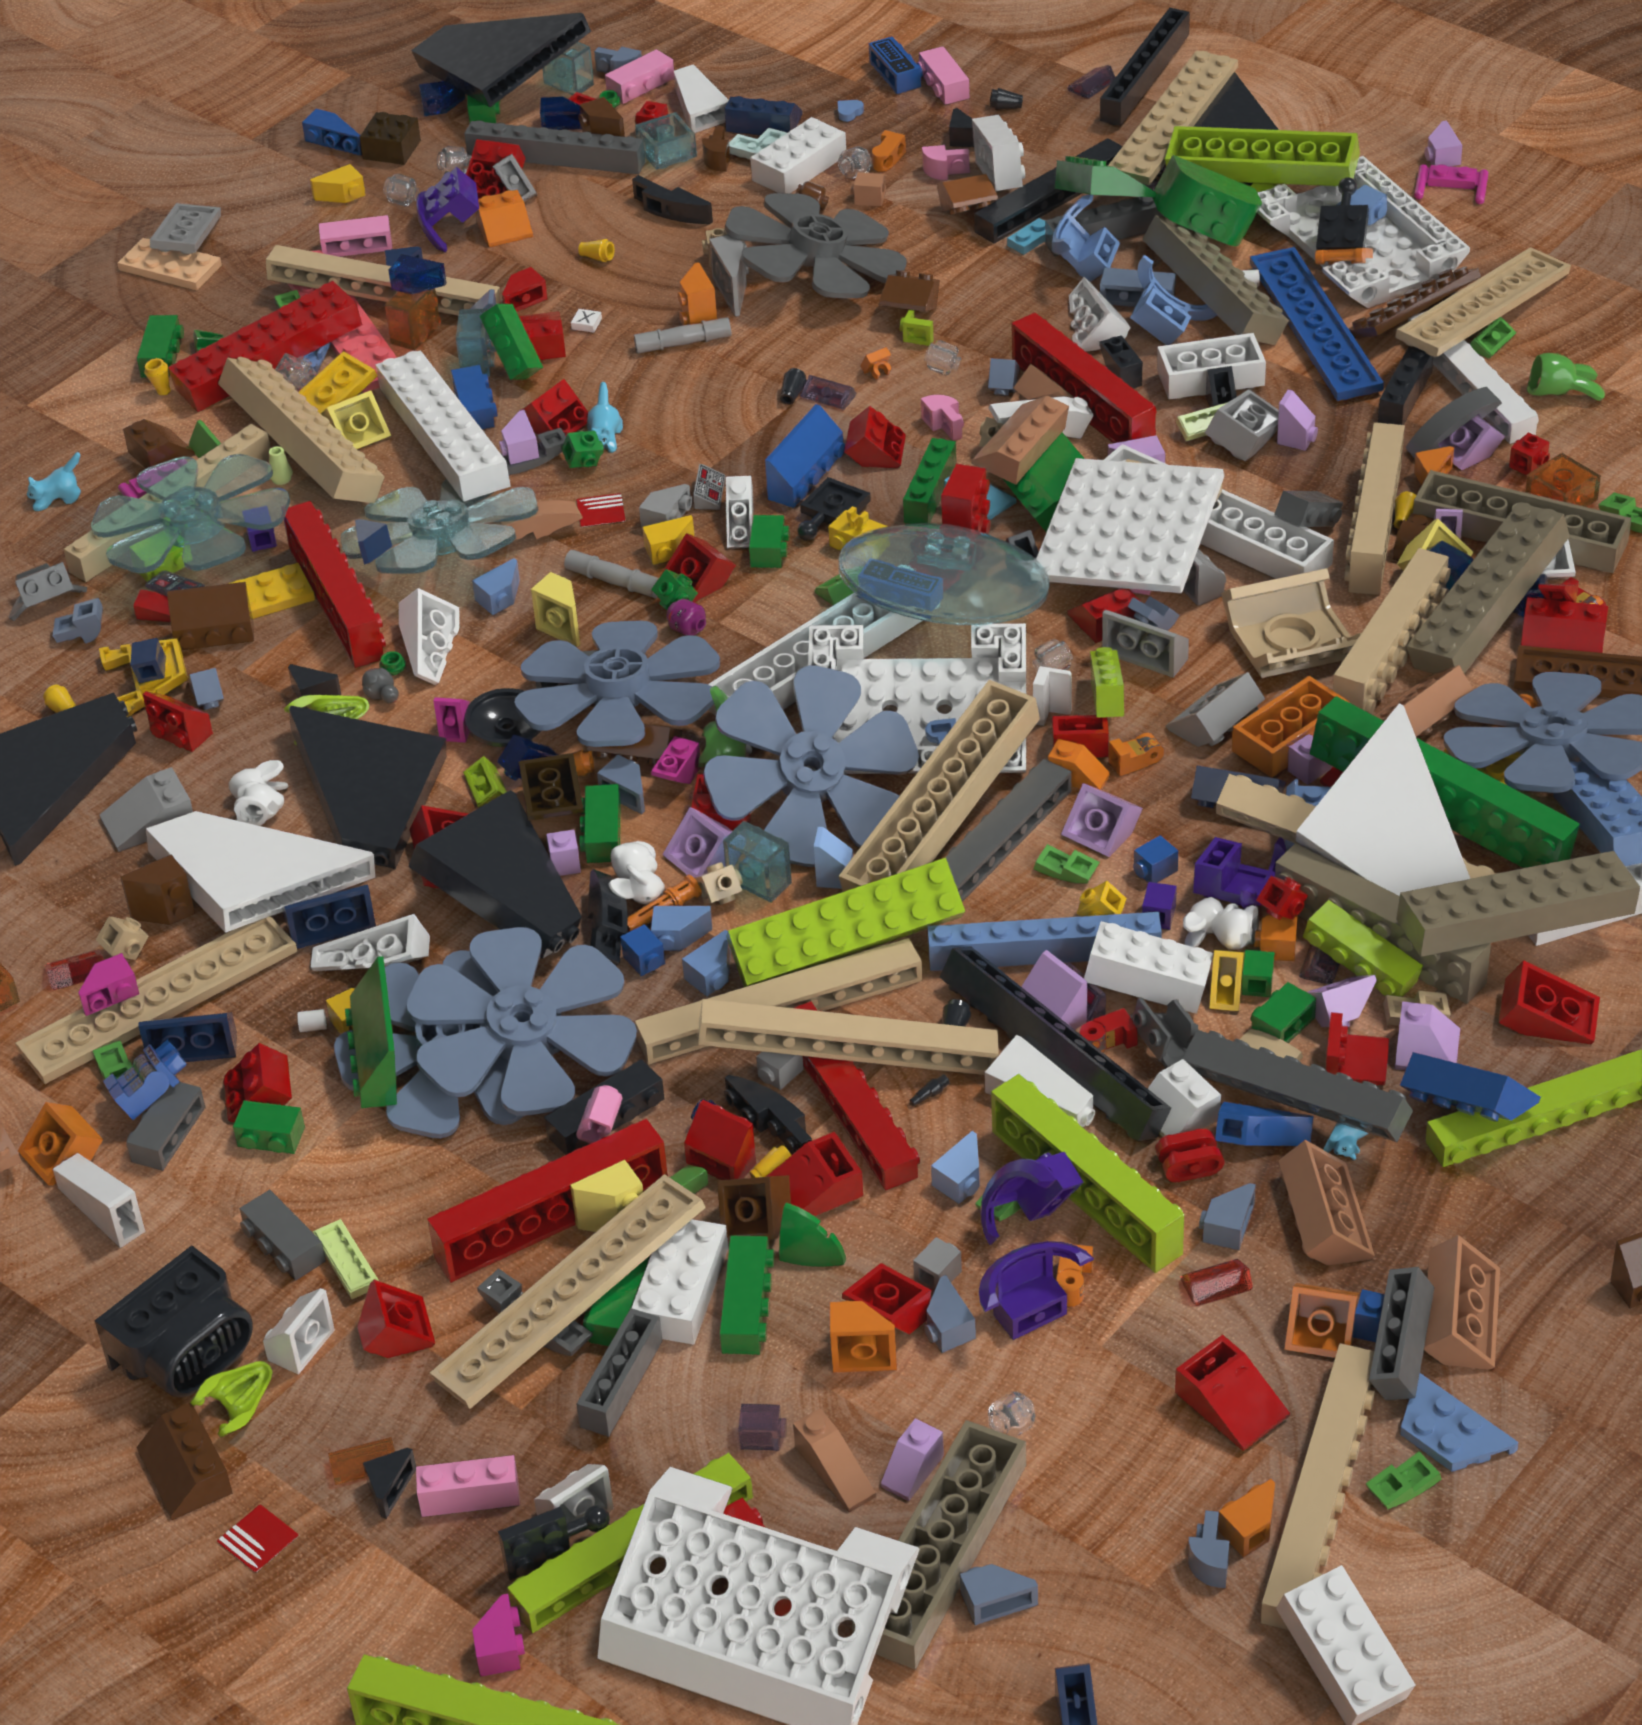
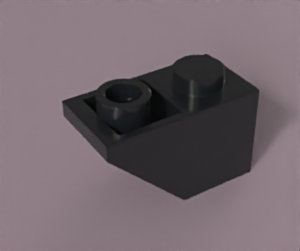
M1120 335L1099 341L1106 367L1130 387L1142 386L1143 362L1123 336Z

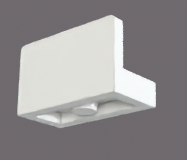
M1039 667L1033 682V697L1036 698L1040 717L1036 725L1044 726L1049 712L1070 715L1072 710V673L1070 671Z

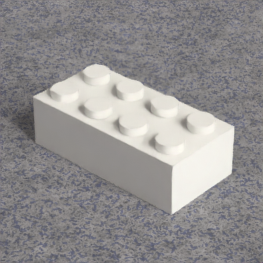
M999 115L972 119L975 163L983 174H987L994 190L1000 191L1023 187L1022 179L1025 178L1024 165H1021L1020 157L1024 156V150L1017 136L1013 135L1012 129L1007 127V123Z
M811 117L750 157L752 181L777 193H792L798 188L799 184L803 185L804 182L810 181L847 156L845 132Z
M1254 333L1157 347V372L1168 399L1206 395L1207 369L1232 366L1236 390L1265 386L1266 361Z
M1101 921L1084 979L1090 984L1168 1005L1172 1000L1177 999L1185 1011L1197 1014L1214 953L1199 947L1183 945L1171 939H1162L1142 931H1134L1114 923Z
M692 1219L651 1254L632 1309L659 1316L662 1339L695 1344L728 1251L726 1225Z
M1342 1565L1283 1595L1276 1609L1346 1725H1357L1407 1699L1416 1685Z

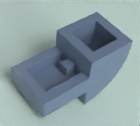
M598 47L594 51L596 70L606 73L642 57L641 51L621 47L618 51Z
M1150 596L1145 604L1132 598L1128 605L1130 609L1136 612L1133 616L1136 618L1135 620L1166 631L1175 624L1180 616L1174 610Z
M99 598L74 604L73 614L55 618L53 637L57 643L73 640L81 636L86 644L93 641L99 635L103 614V606Z
M1205 1510L1204 1524L1198 1523L1196 1537H1189V1567L1195 1577L1201 1582L1213 1587L1226 1588L1229 1541L1217 1540L1219 1512Z

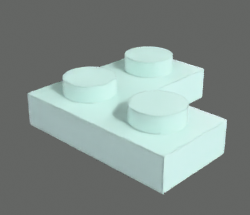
M768 128L758 139L737 134L729 142L730 154L751 160L750 157L787 133Z

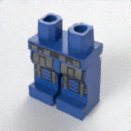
M168 1040L156 1050L149 1044L143 1049L145 1054L138 1056L134 1060L133 1066L117 1079L111 1074L103 1081L114 1101L132 1120L163 1095L168 1089L169 1084L174 1087L180 1082L176 1074L187 1064L180 1056L179 1051Z

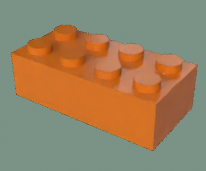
M1308 676L1233 726L1232 751L1272 778L1288 767L1289 746L1308 734L1314 735L1318 712L1335 696L1347 702L1349 701L1316 679Z

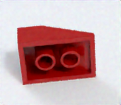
M559 311L519 316L540 360L566 357Z
M1523 960L1505 978L1498 1023L1526 1036L1592 1045L1595 1042L1600 997Z

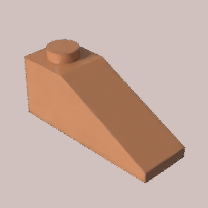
M820 1408L793 1423L795 1448L848 1512L876 1497L875 1490L841 1433Z

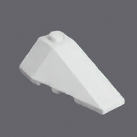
M1085 277L1070 293V313L1074 315L1071 327L1075 329L1072 341L1086 352L1100 349L1099 341L1120 335L1124 339L1126 338L1131 328L1129 324Z
M1054 397V399L1069 405L1066 427L1062 431L1063 434L1067 437L1081 439L1093 417L1088 403L1079 397ZM1033 400L990 404L989 410L997 423L1005 424L1022 404Z
M417 588L399 602V627L414 676L437 685L446 665V656L453 647L452 640L459 631V607Z
M415 914L313 947L311 969L313 971L370 968L379 956L384 957L385 967L392 963H409L420 960L429 955L430 935Z

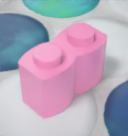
M607 1085L594 1089L576 1133L578 1139L593 1143L611 1133L623 1099L617 1089Z

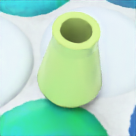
M278 446L273 447L269 450L268 477L274 484L283 485L291 480L293 470L284 454V449Z

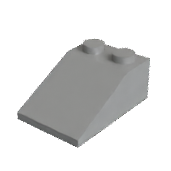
M729 235L709 239L712 278L734 316H739L747 285L746 274H749L748 266L741 259L743 250L747 248L746 243Z
M1248 389L1217 409L1205 434L1211 437L1215 444L1222 445L1231 451L1234 457L1246 461L1254 456L1278 431L1279 410Z
M171 767L146 776L99 816L117 851L120 852L147 842L146 828L192 813L193 809L189 796Z

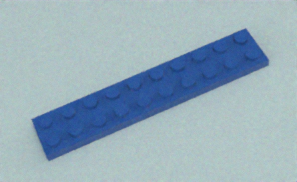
M1292 247L1250 256V266L1253 270H1259L1261 283L1275 305L1282 309V314L1289 320V327L1336 400H1346L1383 391L1384 382L1296 248Z

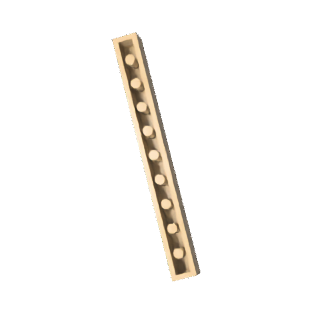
M276 245L266 258L267 279L318 289L322 285L334 281L348 295L468 317L469 309L490 289L495 290L496 304H500V287L280 245Z
M250 424L64 548L69 573L84 582L89 581L129 554L130 549L147 542L264 463L270 457L269 450L271 447L268 433Z
M1229 774L1216 804V814L1299 844L1296 842V832L1316 806L1306 803L1303 798L1297 795L1287 796L1279 793L1273 786L1255 784L1246 776ZM1463 858L1470 879L1496 874L1487 866L1479 865L1477 867L1467 863Z
M907 938L708 999L794 1008L812 1001L818 1011H826L921 982L922 961L910 939ZM702 1000L635 1020L637 1041L648 1065L708 1047L698 1045Z
M702 999L699 1018L698 1045L980 1075H985V1071L999 1055L998 1032L992 1029Z
M1339 1344L1262 1601V1624L1289 1630L1276 1609L1285 1593L1321 1576L1322 1573H1318L1320 1565L1325 1567L1327 1565L1330 1547L1326 1546L1327 1540H1334L1338 1520L1334 1519L1336 1512L1342 1513L1345 1501V1493H1341L1343 1486L1349 1487L1353 1467H1349L1351 1460H1357L1360 1449V1442L1356 1441L1357 1436L1364 1435L1368 1416H1364L1365 1409H1372L1375 1391L1371 1390L1372 1383L1369 1381L1374 1351Z

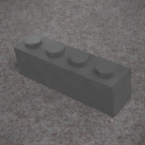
M1419 1267L1389 1270L1369 1381L1385 1400L1411 1399L1416 1397L1435 1288Z
M632 1308L629 1310L576 1403L580 1428L610 1436L663 1341L659 1316Z

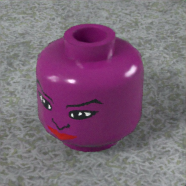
M680 599L672 603L668 608L666 616L668 625L672 630L684 636H695L704 629L706 614L701 605L687 599Z

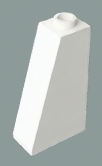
M694 65L675 70V90L690 132L693 134L725 123L724 109L729 100Z
M1018 1035L1013 1038L985 1071V1093L991 1095L992 1090L1020 1074L1027 1081L1033 1082L1038 1090L1048 1099H1053L1058 1107L1068 1116H1073L1081 1127L1088 1126L1094 1118L1093 1095Z
M79 1153L53 1168L58 1189L120 1248L145 1232L136 1195L130 1187Z

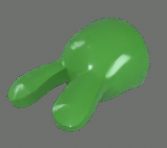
M1543 353L1537 355L1534 359L1527 384V392L1536 396L1549 394L1563 395L1569 390H1577L1598 401L1605 397L1603 388L1592 381L1596 380L1598 374L1591 366L1579 363L1574 364L1571 359L1558 353Z
M712 686L710 693L717 712L719 707L728 699V696L719 687ZM715 721L708 723L703 728L702 736L706 738V747L699 757L698 767H705L709 760L716 756L745 757L746 744L723 735L718 730Z

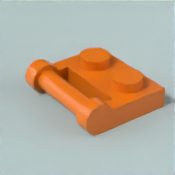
M1373 249L1316 250L1315 262L1317 265L1325 264V262H1328V265H1332L1340 261H1351V264L1366 263V259L1373 258Z

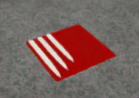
M621 493L576 499L578 510L582 515V519H580L581 527L626 521Z
M260 1504L221 1536L217 1542L251 1570L257 1572L294 1541L299 1534Z

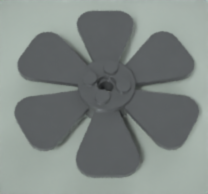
M773 193L766 195L764 198V207L787 226L755 209L745 206L734 207L730 211L725 224V232L735 239L781 244L745 248L741 259L747 266L776 282H789L802 265L812 266L813 289L820 295L830 298H864L869 293V284L845 264L882 283H886L888 275L896 274V270H905L907 259L894 250L850 246L877 244L887 241L889 231L882 224L854 209H843L838 212L834 219L819 214V202L804 194Z

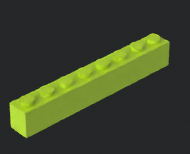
M1642 1049L1528 1087L1529 1090L1541 1097L1540 1101L1512 1121L1499 1118L1498 1122L1491 1121L1480 1116V1112L1476 1111L1474 1115L1458 1111L1428 1121L1426 1143L1442 1167L1454 1163H1461L1466 1159L1481 1154L1490 1153L1492 1150L1507 1145H1514L1521 1140L1536 1135H1543L1556 1128L1569 1126L1574 1122L1595 1117L1603 1112L1622 1108L1629 1103L1641 1100Z
M729 1452L719 1459H713L704 1468L694 1473V1475L731 1486L733 1489L727 1505L742 1497L746 1502L753 1498L751 1477ZM644 1504L629 1510L622 1518L586 1540L575 1543L563 1554L554 1559L547 1560L540 1568L526 1576L519 1577L512 1585L507 1587L511 1607L517 1606L520 1619L532 1633L615 1583Z

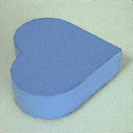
M838 101V117L844 122L852 121L855 116H860L864 112L862 101Z
M956 718L929 722L925 728L926 738L932 743H937L939 746L955 725Z

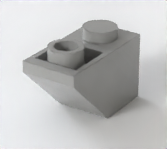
M683 484L651 492L639 507L641 527L681 518L692 506L693 499L690 496V486Z

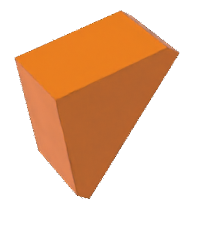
M1448 446L1415 454L1414 474L1421 486L1430 470L1445 474L1450 472L1453 468L1454 447Z

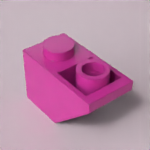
M674 736L652 769L651 774L664 779L690 784L701 768L698 767L700 757L699 742Z
M122 953L94 964L78 992L85 1016L140 994L135 974Z
M508 1594L501 1595L472 1629L480 1677L521 1669L519 1655L525 1654L522 1634L515 1635L514 1627L520 1626L517 1606L510 1607Z

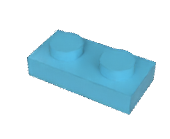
M1038 218L1007 238V246L1024 255L1044 243L1045 220Z

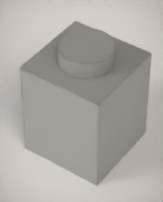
M761 1052L756 1056L758 1077L764 1083L771 1084L779 1090L785 1087L804 1069L803 1056Z
M936 1237L913 1260L914 1281L931 1289L933 1292L940 1277L946 1275L950 1282H952L962 1272L961 1251L953 1244L946 1243Z

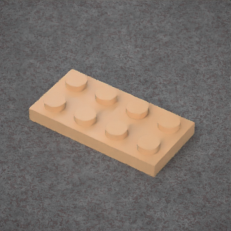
M142 238L118 262L120 271L193 290H198L222 266L220 257L197 251L192 254H183L181 251L161 252L158 249L150 248V239Z

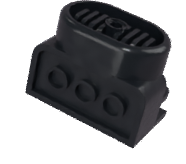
M192 1245L94 1320L107 1366L111 1371L121 1365L123 1373L130 1380L148 1377L166 1393L178 1398L196 1393L206 1379L223 1372L231 1366L246 1349L253 1331V1321L250 1313L232 1299L226 1272Z

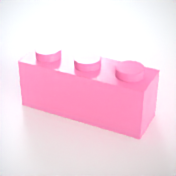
M944 47L919 52V62H917V65L921 66L923 77L927 85L931 86L934 90L936 97H939L945 105L970 98L969 78Z
M656 49L605 74L606 90L615 91L620 98V102L624 104L673 80V59Z
M388 215L319 224L323 254L340 257L392 249Z
M514 1455L416 1467L417 1496L422 1517L520 1505L518 1474Z

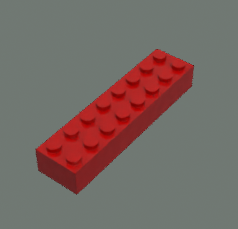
M334 281L326 283L320 288L301 296V298L282 306L280 309L261 317L259 320L240 328L227 337L221 338L208 347L200 349L198 352L168 367L174 387L197 412H200L230 396L218 384L227 358L238 359V357H244L254 362L265 360L271 363L272 368L277 371L296 361L297 358L303 357L363 325L357 303Z
M1034 312L1011 323L1012 360H1016L1023 372L1032 364L1073 395V398L1079 397L1084 399L1093 413L1089 424L1113 444L1156 435V406L1112 373L1106 366H1103L1091 354H1088L1061 331L1057 330L1046 319H1043Z
M311 500L282 509L289 550L295 561L299 563L316 599L354 668L381 660L384 654L383 648L386 647L385 638L379 629L383 627L381 617L378 612L374 613L373 603L370 597L366 598L362 583H357L356 573L353 567L349 568L345 553H340L339 543L336 538H332L328 523L324 524L320 509H315Z
M646 1118L583 1148L576 1149L561 1158L550 1161L537 1169L524 1173L502 1185L495 1186L491 1190L467 1199L445 1211L438 1212L434 1216L427 1218L434 1259L450 1283L576 1225L570 1185L623 1160L628 1163L642 1182L644 1192L664 1174L668 1176L663 1139Z

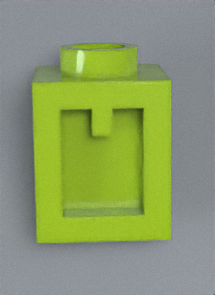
M909 309L906 316L902 317L900 321L903 342L931 346L934 341L933 321L917 319L914 317V310Z

